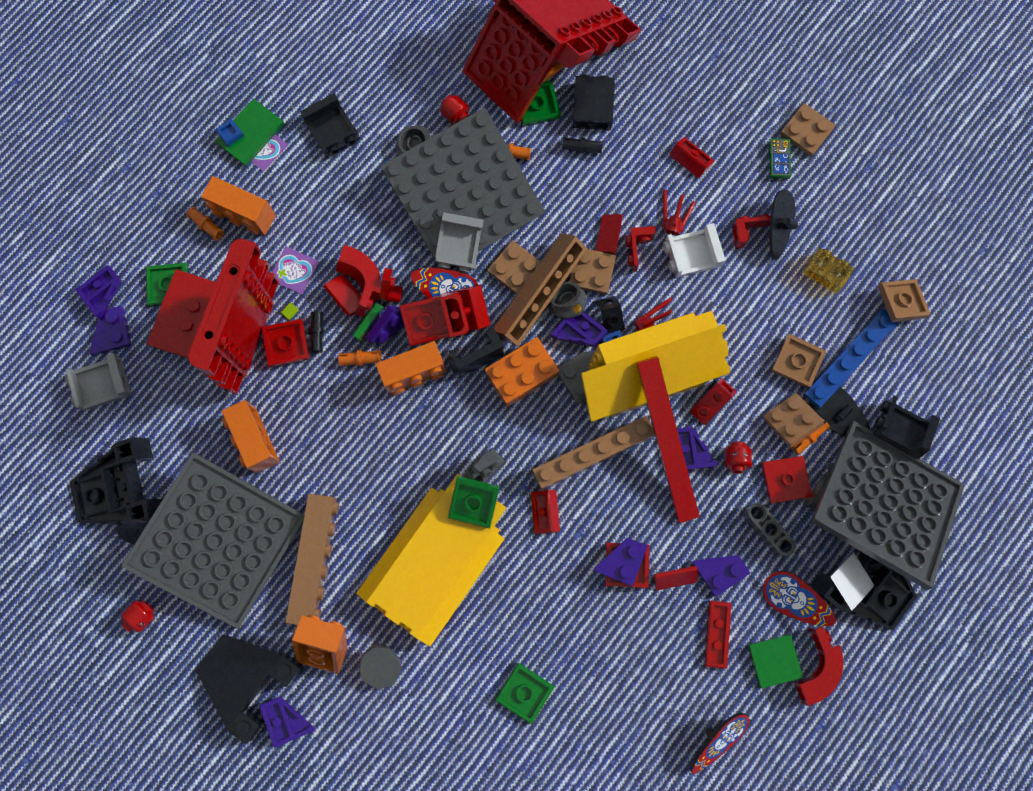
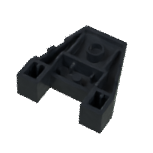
M131 437L115 443L110 447L111 450L97 458L96 463L85 468L70 481L77 522L117 525L128 519L150 521L162 502V499H144L137 464L153 459L149 438Z
M859 551L860 554L857 558L873 582L874 587L852 611L832 581L831 576L822 573L812 586L830 606L890 630H894L917 598L909 579Z
M222 634L196 672L226 729L244 744H247L254 739L265 723L264 720L250 711L248 706L269 677L272 676L282 685L288 687L294 683L305 666L297 663V660L286 653Z

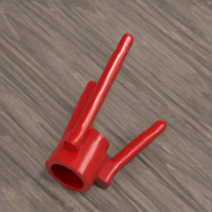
M664 189L663 222L661 227L665 228V233L677 236L680 232H683L696 202L692 201L681 222L679 215L684 195L681 194L675 215H671L667 219V190Z
M667 299L645 315L638 317V320L634 321L637 331L655 326V321L672 314V310H669L653 318L650 317L673 299Z

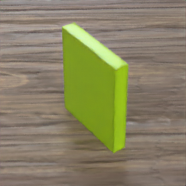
M290 302L281 313L288 320H291L299 309Z

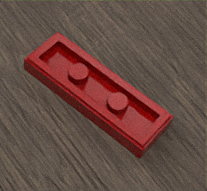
M709 601L704 666L727 669L732 603Z

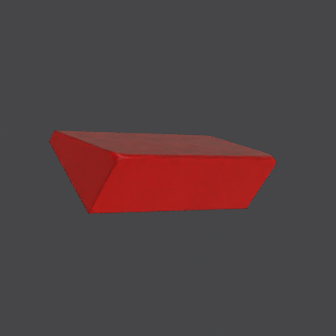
M686 137L676 143L669 154L697 178H700L714 163L711 157Z
M622 214L602 215L596 251L616 254L623 218Z
M340 275L323 285L347 316L356 314L361 294L345 275Z
M556 490L531 492L534 534L560 532Z
M692 566L653 574L655 589L663 590L696 583L698 567Z

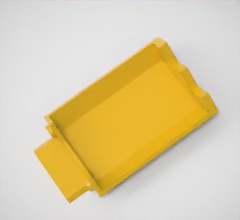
M458 473L445 491L440 489L438 492L432 487L356 593L366 603L377 608L385 614L384 616L397 625L402 626L410 632L409 634L430 647L505 539L498 534L500 529L495 524L507 507L498 501L496 502L490 528L448 518L456 478L461 476Z

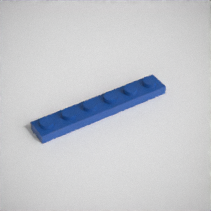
M884 308L880 310L803 396L815 407L821 408L898 322H891L888 312Z

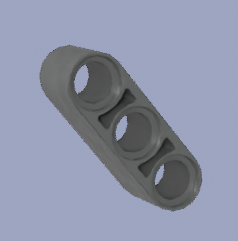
M754 503L745 508V520L775 555L781 557L794 553L796 549L794 540L764 505ZM752 508H756L759 511L758 519L752 517ZM767 524L773 527L774 531L771 536L765 532ZM781 541L787 544L786 552L780 550L779 544Z

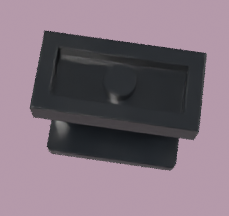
M586 74L575 76L572 128L611 130L613 124L615 78L605 75L593 77Z
M335 93L300 111L305 124L326 158L338 154L343 148L353 146L360 140L358 131L353 127Z
M494 328L486 332L488 345L461 359L456 357L453 349L449 351L450 357L447 359L454 374L458 373L461 378L504 356L503 344Z
M894 395L889 401L885 400L880 407L882 413L874 423L876 429L873 435L920 459L931 448L940 418L932 415L925 420L897 405L898 397Z

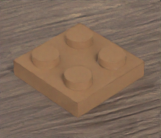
M803 103L779 135L785 139H790V143L812 157L836 125Z
M512 240L487 271L517 295L541 261Z
M587 249L571 271L569 282L576 285L579 284L583 290L608 295L616 255Z
M917 279L882 282L878 286L891 322L926 319L931 315Z
M788 334L771 372L809 389L826 354V350Z
M797 393L763 415V420L790 448L824 425V420Z

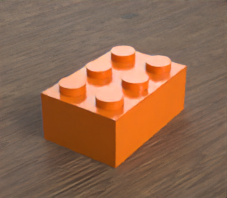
M212 176L201 195V198L206 203L205 206L212 210L211 213L221 219L225 217L229 219L230 223L238 227L243 225L247 227L249 232L255 235L260 233L265 236L276 217L267 200Z
M538 337L485 368V375L506 408L559 376L560 372Z
M435 341L376 363L385 389L389 395L393 394L394 396L404 393L405 389L411 386L413 388L420 387L426 380L440 379L444 376V373H447Z
M243 400L222 410L224 415L222 422L227 430L230 429L232 433L230 440L233 446L239 449L241 455L238 458L243 467L259 473L280 463L255 406Z
M301 615L292 639L297 663L339 674L347 652L345 627L336 621L328 623L321 621L319 617L314 615H308V617Z

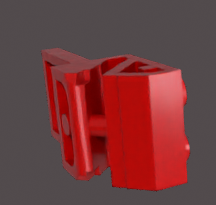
M481 284L400 305L410 346L468 333L469 330H479L491 325Z

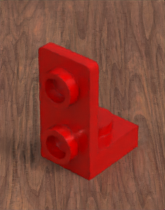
M761 214L753 218H749V216L737 218L732 225L735 249L744 248L747 241H749L748 228L770 226L771 216L769 214Z
M655 226L630 228L629 234L626 235V247H630L628 266H632V272H637L639 267L636 242L646 244L653 241L656 234Z
M721 378L690 412L702 424L706 425L737 391Z

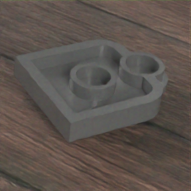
M583 352L558 367L560 371L559 377L577 405L586 400L581 374L589 371L588 363H590L593 355L591 352Z

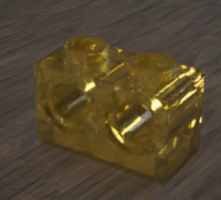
M819 247L812 255L802 274L837 294L844 287L855 268L851 267L847 261L833 256L829 250ZM816 261H821L824 267H820ZM834 271L839 272L841 274V278L837 277L834 274Z

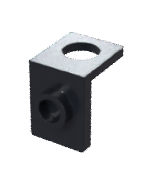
M612 296L597 300L596 305L601 311L603 327L608 330L607 334L624 330L622 308L616 297ZM607 302H613L612 304H609V305H603L604 303H607Z

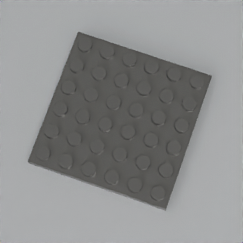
M485 107L380 166L434 259L443 212L484 220L478 252L546 213Z
M853 421L849 425L810 522L924 589L929 590L933 588L965 484L927 462L917 459L875 437L873 431Z
M192 452L121 567L239 629L303 523L304 514Z

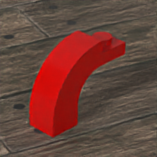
M344 245L336 272L350 276L359 284L362 295L355 315L364 317L365 311H370L372 303H377L381 292V276L376 265L367 255L355 248Z
M820 626L809 629L819 653L818 667L811 676L794 683L802 704L807 706L827 698L837 687L843 672L841 647L837 644L830 645L832 640L829 632Z

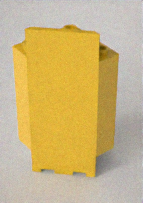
M712 311L697 316L693 312L599 344L590 359V363H588L589 371L581 374L591 422L610 415L612 418L647 405L636 362L655 356L659 358L669 397L701 387L707 381L729 374L730 366L725 357L729 356L728 345L722 332L726 331V324L718 326Z

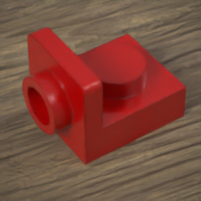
M384 268L380 300L400 302L403 288L395 286L396 278L392 277L393 269Z

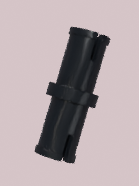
M563 137L562 150L579 151L582 154L584 152L601 154L603 141L585 140L583 137L581 139Z
M312 311L310 312L311 328L308 330L310 335L309 351L319 354L323 352V336L325 335V330L323 329L324 312Z

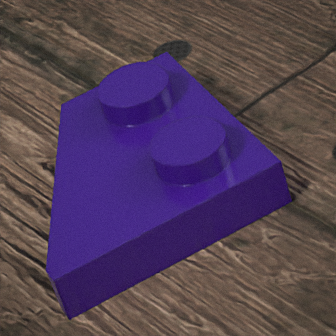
M107 265L75 290L92 313L100 319L121 285L122 280Z
M387 306L366 336L371 343H385L404 326L400 307Z
M122 306L106 309L102 318L98 319L89 351L92 356L132 346Z
M583 311L579 316L564 319L551 333V337L595 348L606 336L608 330Z
M693 427L677 429L687 470L718 466V462L716 459H713L707 450V446L699 439V435Z
M626 538L593 571L633 586L648 545Z
M739 555L693 560L691 562L693 566L698 567L699 575L714 597H717L750 574V571Z
M282 697L259 705L274 748L315 731L314 726Z

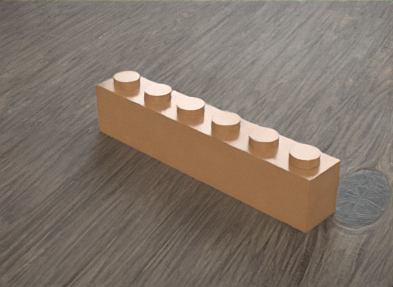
M560 234L497 322L494 329L497 335L505 342L519 346L588 248L576 236Z
M644 416L532 469L533 476L540 490H545L655 436L654 429L647 416Z
M308 493L285 623L298 625L301 615L307 617L308 615H314L319 618L321 616V609H318L319 601H322L324 598L325 588H322L323 579H326L328 575L327 557L330 558L332 552V545H329L330 537L334 536L336 524L333 523L334 515H337L339 511V503H337L335 497Z

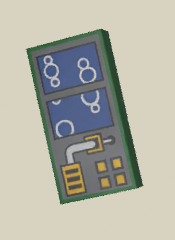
M770 139V178L790 179V139Z
M375 303L353 333L355 340L360 344L364 342L370 330L385 311L380 304Z

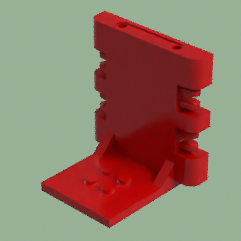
M493 0L495 4L462 72L517 123L522 120L548 72L558 62L566 68L574 67L589 60L592 54L599 56L609 52L613 46L620 47L636 40L641 29L623 14L621 8L615 6L609 0Z
M246 239L235 240L229 248L217 282L176 269L146 343L150 347L189 359V362L195 368L204 373L224 391L235 395L238 393L243 377H246L251 367L253 356L262 335L261 327L265 326L268 316L272 311L273 297L279 284L276 275L268 272L270 267L268 262L259 259L262 252L258 245Z

